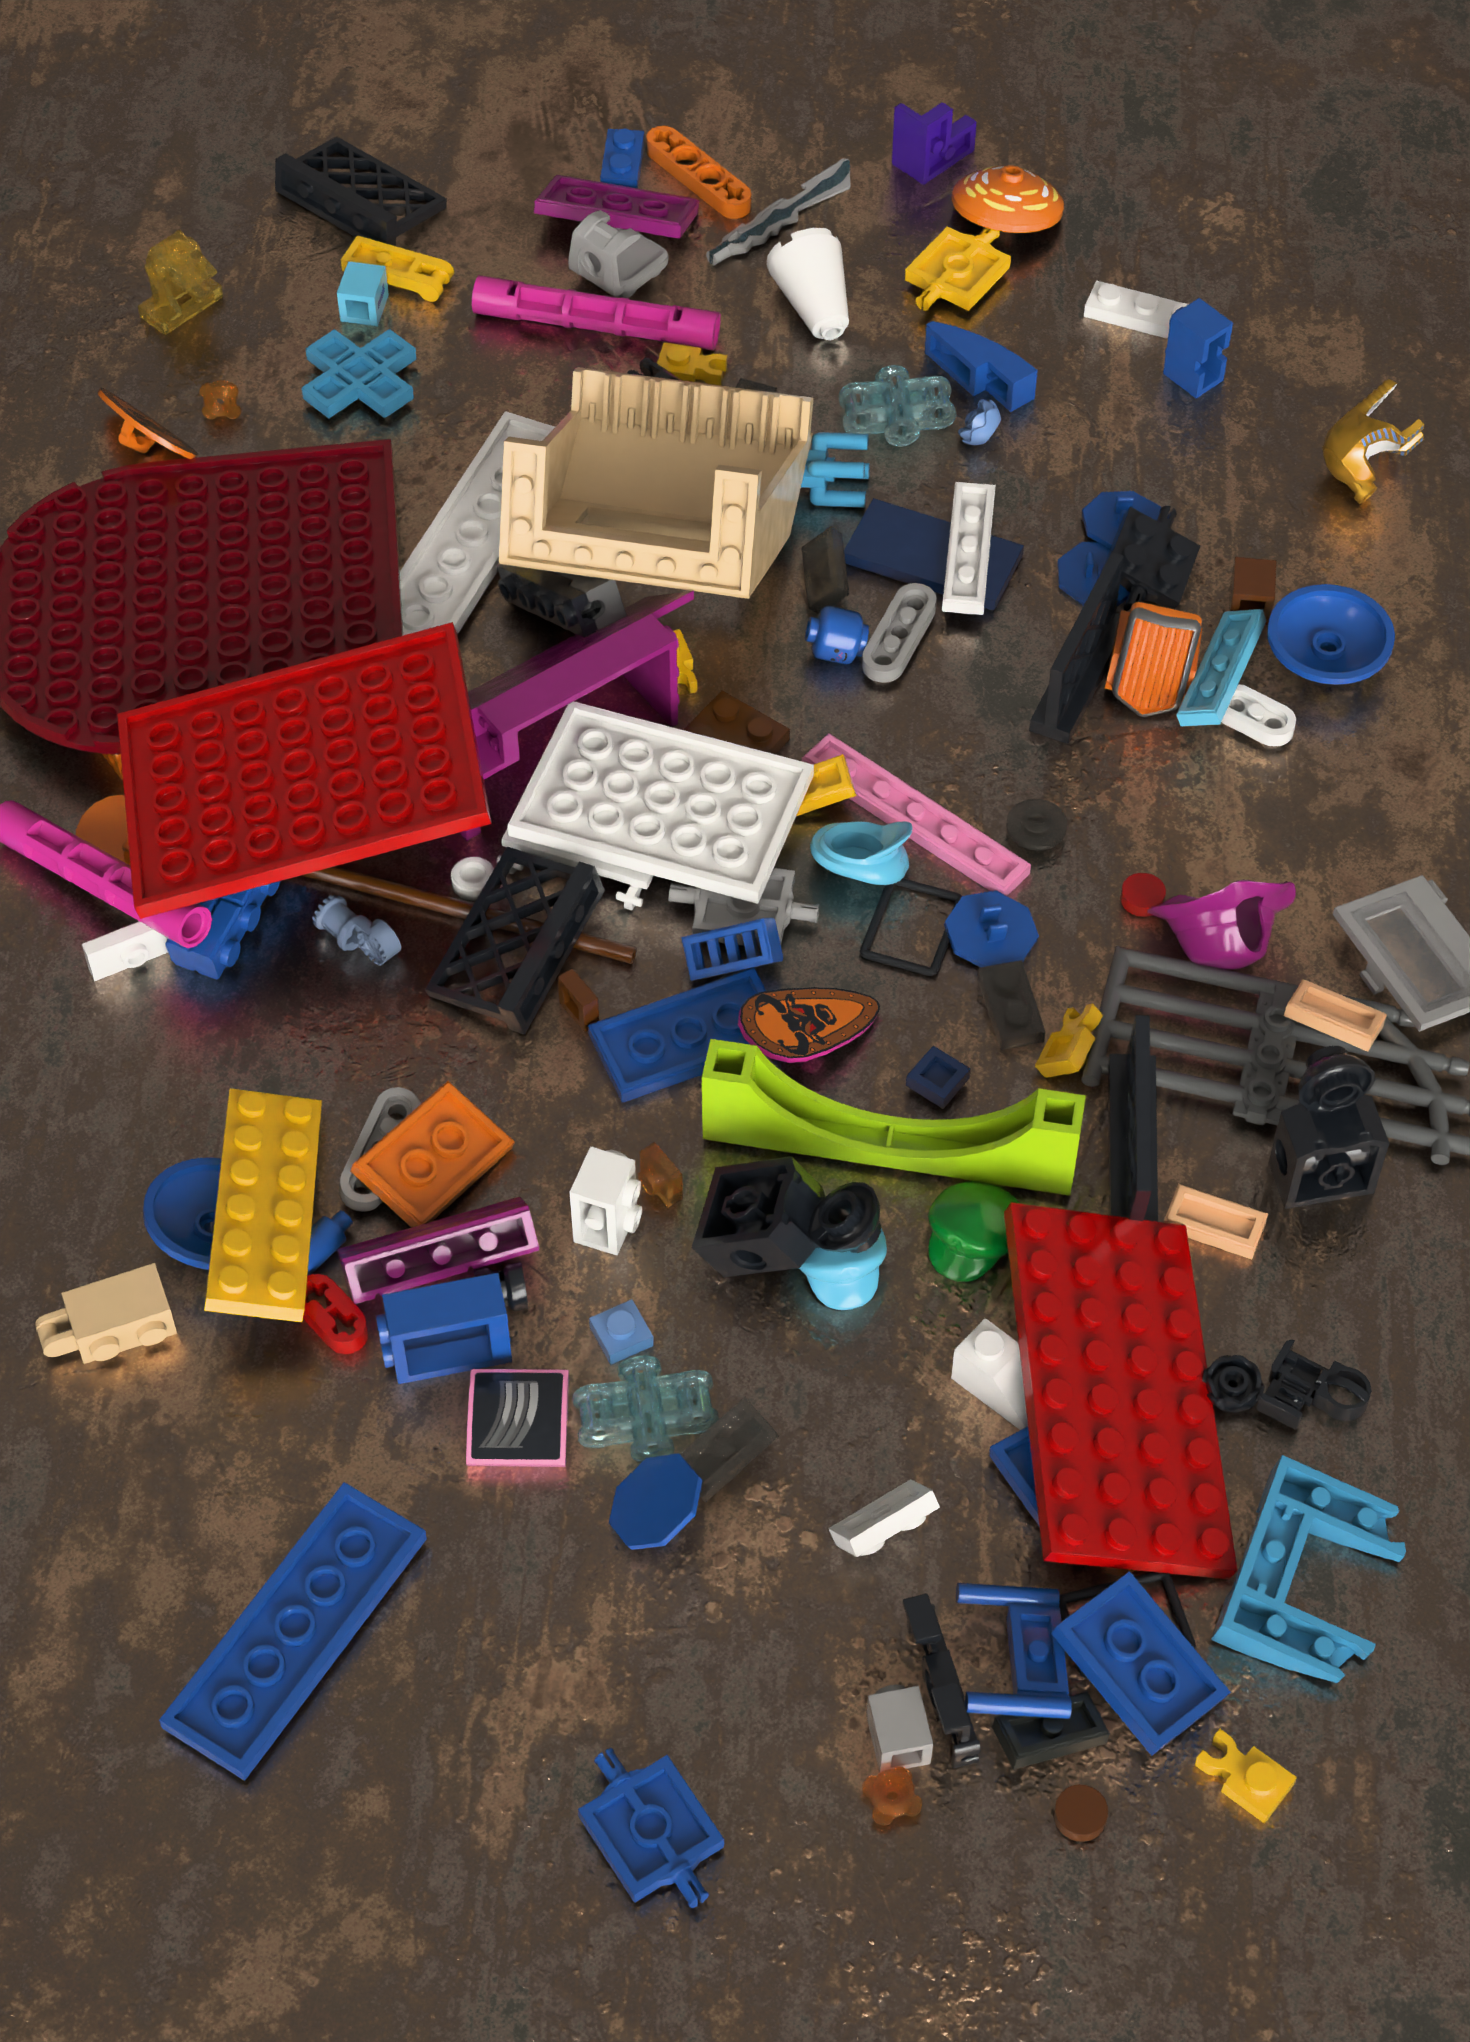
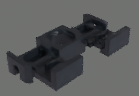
M928 1593L903 1599L902 1603L907 1616L908 1633L913 1634L916 1644L921 1643L925 1653L921 1663L923 1668L922 1676L937 1722L941 1721L945 1735L951 1734L955 1745L953 1746L951 1766L955 1769L978 1763V1754L981 1750L979 1739L977 1740L969 1713L965 1709L964 1693L950 1651L947 1649L935 1613V1606L931 1604Z

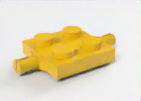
M947 226L905 269V281L924 289L921 295L916 298V305L920 309L923 307V310L927 311L937 299L942 298L969 311L1010 268L1011 256L995 249L991 245L999 237L1000 231L985 227L979 235L974 236L963 234Z

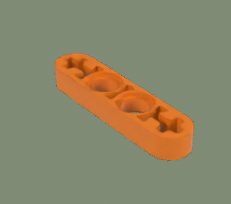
M656 126L648 131L646 135L647 155L722 216L730 219H741L750 213L752 209L751 189L676 129L670 126ZM691 160L695 163L692 165H681L678 162ZM705 179H716L719 182L716 184H705L702 181Z

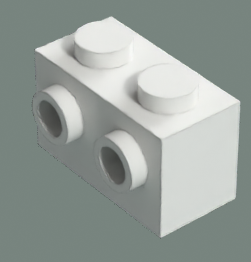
M590 1146L570 1190L573 1242L618 1256L627 1233H634L642 1215V1206L637 1205L641 1181L636 1180L634 1159H630L616 1150L604 1151Z

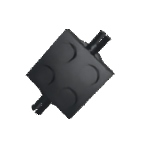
M1131 506L1122 517L1105 564L1112 552L1124 556L1120 584L1129 591L1128 598L1123 606L1124 611H1129L1132 604L1144 602V600L1155 602L1162 607L1175 609L1180 604L1200 545L1172 530L1171 527L1176 518L1177 511L1173 508L1169 513L1171 506L1161 507L1157 521Z

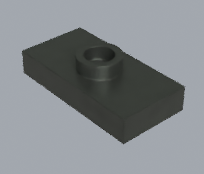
M1088 1691L1069 1696L1072 1703L1070 1719L1012 1715L995 1716L992 1728L1013 1770L1107 1744L1110 1733Z

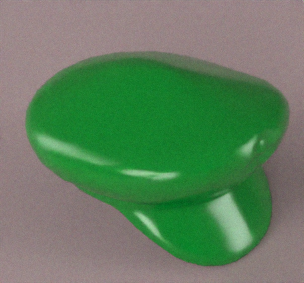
M962 1182L942 1191L933 1201L928 1212V1221L932 1229L928 1254L934 1269L944 1277L956 1282H970L982 1277L994 1266L1001 1256L1008 1253L1004 1211L1011 1202H1020L1006 1190L984 1182Z

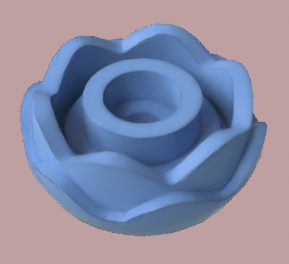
M991 399L990 401L979 400L978 408L966 416L965 427L958 430L959 436L963 438L962 442L969 445H983L988 441L1001 421L1000 412L996 404Z

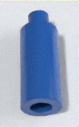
M340 1210L331 1219L322 1216L311 1227L307 1276L315 1272L346 1242L344 1232L353 1224V1221L344 1211Z

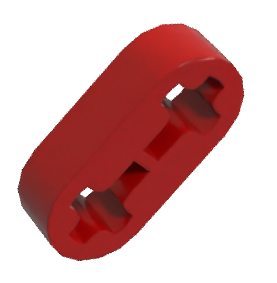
M319 1273L308 1275L303 1315L305 1322L336 1353L352 1354L360 1350L368 1339V1327L363 1312L327 1275ZM312 1293L319 1297L325 1295L327 1308L324 1309L316 1300L309 1302L308 1296ZM339 1319L347 1328L354 1326L355 1332L350 1335L345 1331L338 1333L335 1320Z

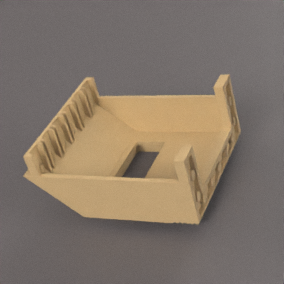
M577 367L573 371L571 411L544 440L508 437L504 441L499 563L749 599L790 537L813 433H811L813 398Z

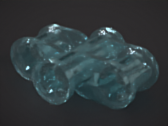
M890 365L882 368L876 374L875 381L849 383L840 390L838 395L840 406L845 410L842 420L843 426L848 433H885L887 442L899 447L914 443L919 438L920 430L943 429L950 426L957 416L955 406L949 399L952 393L951 384L946 378L931 376L910 379L909 372L899 365ZM893 376H895L897 380L895 386L893 384ZM935 387L938 388L937 397L935 395ZM857 393L860 395L859 403H857ZM936 409L938 411V418L935 417ZM857 415L860 417L861 424H857ZM899 426H901L902 435L898 433Z
M640 1355L624 1360L617 1369L618 1376L622 1381L585 1385L573 1393V1405L579 1409L581 1420L578 1441L581 1445L589 1448H602L634 1442L631 1444L630 1454L632 1459L637 1462H643L649 1457L673 1454L675 1450L674 1442L669 1437L705 1433L714 1429L719 1424V1414L712 1407L710 1390L713 1387L711 1374L703 1370H689L658 1376L662 1368L659 1359L654 1356ZM595 1413L599 1414V1418L595 1417Z

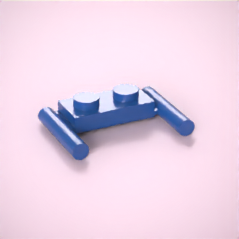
M957 1583L956 1603L1008 1606L1006 1623L1013 1694L966 1691L964 1705L967 1713L1070 1719L1072 1703L1071 1698H1069L1065 1651L1051 1634L1054 1628L1061 1623L1059 1589Z

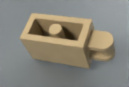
M155 1263L62 1292L66 1308L45 1314L35 1322L45 1356L57 1357L79 1350L84 1364L95 1360H109L119 1352L141 1345H154L163 1341L168 1336L177 1334ZM72 1328V1330H69V1331H66V1332H63V1333H58V1332H61V1331H64V1330H67V1329Z

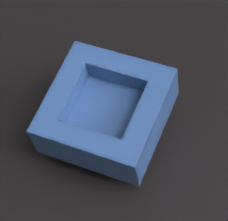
M632 1299L589 1318L590 1329L610 1365L654 1346L653 1335Z

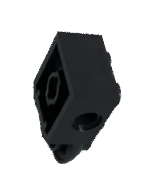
M1341 1046L1321 1048L1313 1052L1306 1060L1307 1069L1299 1083L1300 1103L1282 1111L1280 1114L1270 1154L1269 1166L1284 1209L1374 1194L1389 1146V1140L1372 1096L1364 1095L1375 1082V1072L1360 1058L1348 1055L1347 1050Z
M792 1156L715 1167L692 1249L723 1277L796 1269L803 1265L815 1248H822L832 1252L850 1251L852 1253H860L872 1247L881 1233L879 1221L880 1203L874 1189L862 1182H851L839 1186L825 1196L823 1187Z

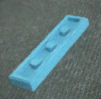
M1263 610L1226 611L1223 613L1196 671L1195 678L1191 682L1176 714L1180 726L1221 724L1266 624Z

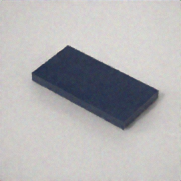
M873 498L842 553V563L908 584H924L934 592L943 595L951 522ZM991 535L984 608L994 611L1023 556L1024 545Z

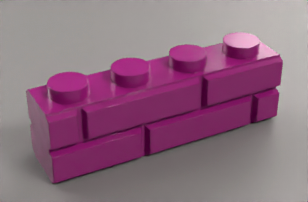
M520 1196L337 1249L347 1289L354 1304L375 1299V1294L378 1293L382 1297L383 1294L399 1292L467 1272L468 1267L471 1266L473 1269H478L540 1250L529 1207Z

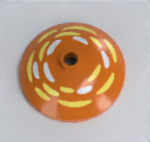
M1012 165L994 166L971 172L960 179L952 191V204L959 214L977 225L997 231L1029 233L1045 230L1061 220L1064 210L1063 198L1053 185L1031 171Z

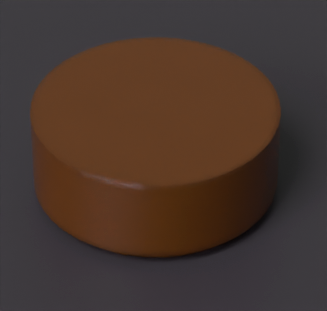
M1082 1784L1070 1786L1062 1791L1057 1798L1054 1810V1820L1058 1830L1065 1837L1077 1842L1093 1840L1102 1833L1108 1817V1805L1103 1795L1095 1788Z

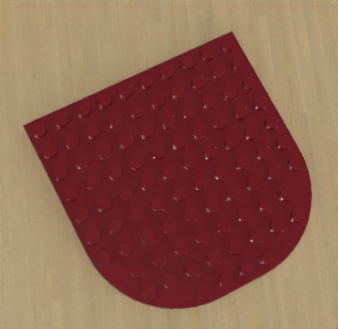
M391 439L196 457L192 459L154 461L105 470L101 472L103 477L101 479L81 486L72 482L35 503L7 529L8 538L0 547V706L13 720L28 731L51 742L81 751L121 755L118 713L403 636Z

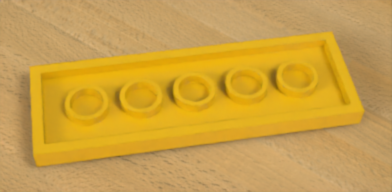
M230 1088L204 1311L302 1322L305 1310L322 1100Z

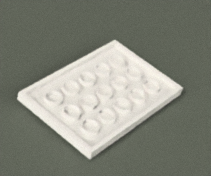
M573 701L567 705L508 823V834L518 839L758 904L812 781L814 765Z

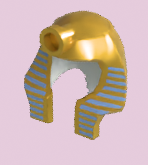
M1391 379L1383 381L1382 385H1379L1371 394H1368L1367 398H1364L1362 402H1359L1337 421L1328 431L1324 446H1322L1327 468L1337 480L1349 486L1356 494L1354 499L1359 504L1366 501L1378 488L1373 483L1376 479L1374 470L1368 462L1370 456L1379 452H1391L1406 456L1424 440V435L1421 431L1424 429L1425 424L1420 419H1417L1410 427L1401 432L1390 423L1369 417L1396 387L1397 383Z

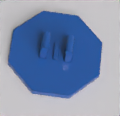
M1134 491L1101 492L1082 509L1086 534L1110 549L1122 517L1130 506L1156 521L1161 506Z
M1080 542L1060 557L1057 563L1059 588L1084 606L1102 572L1110 549L1099 542ZM1121 584L1117 607L1127 600L1129 591Z
M998 891L962 896L944 923L954 954L986 971L1020 966L1039 938L1029 908Z
M679 1453L646 1458L616 1487L609 1524L631 1550L665 1546L696 1516L703 1480Z

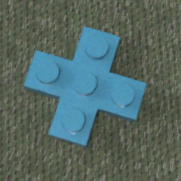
M334 329L305 348L307 360L324 373L301 387L303 399L327 418H331L357 399H360L383 418H386L414 399L413 387L398 377L396 373L417 360L416 348L391 329H388L361 348Z

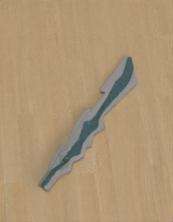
M841 159L801 184V188L805 189L789 200L779 198L758 213L751 222L740 224L723 237L722 242L706 253L709 263L716 265L730 256L747 253L752 246L764 244L770 236L778 235L782 226L798 222V211L850 189V161L848 159Z

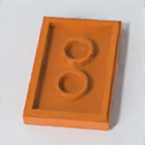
M447 1081L354 1162L350 1172L412 1228L432 1222L503 1158L513 1148L515 1141L455 1086Z

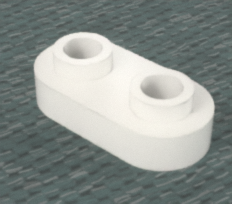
M1238 684L1222 719V723L1262 744L1281 746L1292 739L1296 717L1287 706L1250 687Z

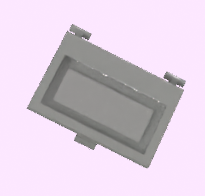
M1423 875L1337 906L1332 914L1368 962L1366 969L1360 972L1362 980L1374 995L1383 992L1386 986L1419 1032L1470 1012V936L1445 905L1448 899L1433 880L1427 881Z

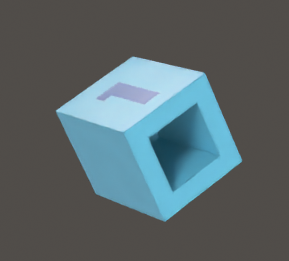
M348 261L337 291L341 322L370 326L379 325L389 296L386 266Z

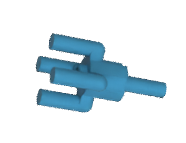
M817 432L813 435L811 450L808 453L801 487L810 488L809 499L813 505L866 507V491L827 490V483L834 482L835 478L869 479L870 463L836 461L835 457H829L828 449L868 450V434Z

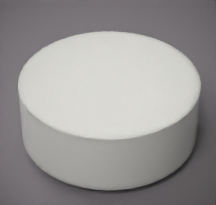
M467 857L458 861L451 871L452 888L456 895L465 900L476 901L494 870L492 864L481 857Z

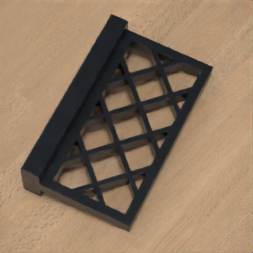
M337 136L296 159L287 153L275 159L276 192L354 237L358 235L396 246V237L447 208V198ZM335 152H339L340 154H342V155H344V156H346V157H328V156L334 154ZM313 168H321L323 172L316 171ZM328 169H349V172H328ZM354 169L370 170L374 173L354 172ZM341 184H350V187H344ZM355 184L377 185V188L355 187ZM382 185H397L402 189L382 188ZM369 200H378V203H372ZM383 200H402L405 204L383 203ZM410 201H425L427 204H410ZM397 216H405L397 221Z
M1112 552L1051 667L1049 685L1030 720L1029 731L1069 744L1109 666L1120 615L1116 613L1123 555Z
M507 847L425 988L428 996L505 1021L509 1030L525 1035L605 891L595 866L579 861L575 868ZM514 863L530 868L532 875L511 884L507 883L506 876ZM557 877L568 880L563 890L545 896L542 883ZM536 886L541 899L516 908L512 895ZM507 898L512 911L488 920L485 913L490 904ZM545 910L548 917L544 924L525 932L521 919ZM516 922L520 935L496 944L492 931ZM487 933L491 947L467 956L465 948L469 941ZM525 946L527 954L523 961L505 968L501 955ZM496 958L500 971L476 980L471 967ZM463 970L467 971L470 980L469 984L454 990L443 987L449 976ZM502 982L505 983L506 991L498 1005L482 999L480 991Z
M1135 1015L1126 1054H1110L1108 1059L1109 1215L1126 1217L1137 1221L1149 1220L1158 1222L1156 1055H1150V1016Z

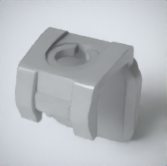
M601 210L593 212L584 218L573 231L568 268L614 297H631L638 288L661 273L668 264V253L662 246L631 228L621 229L606 224L610 220V215Z

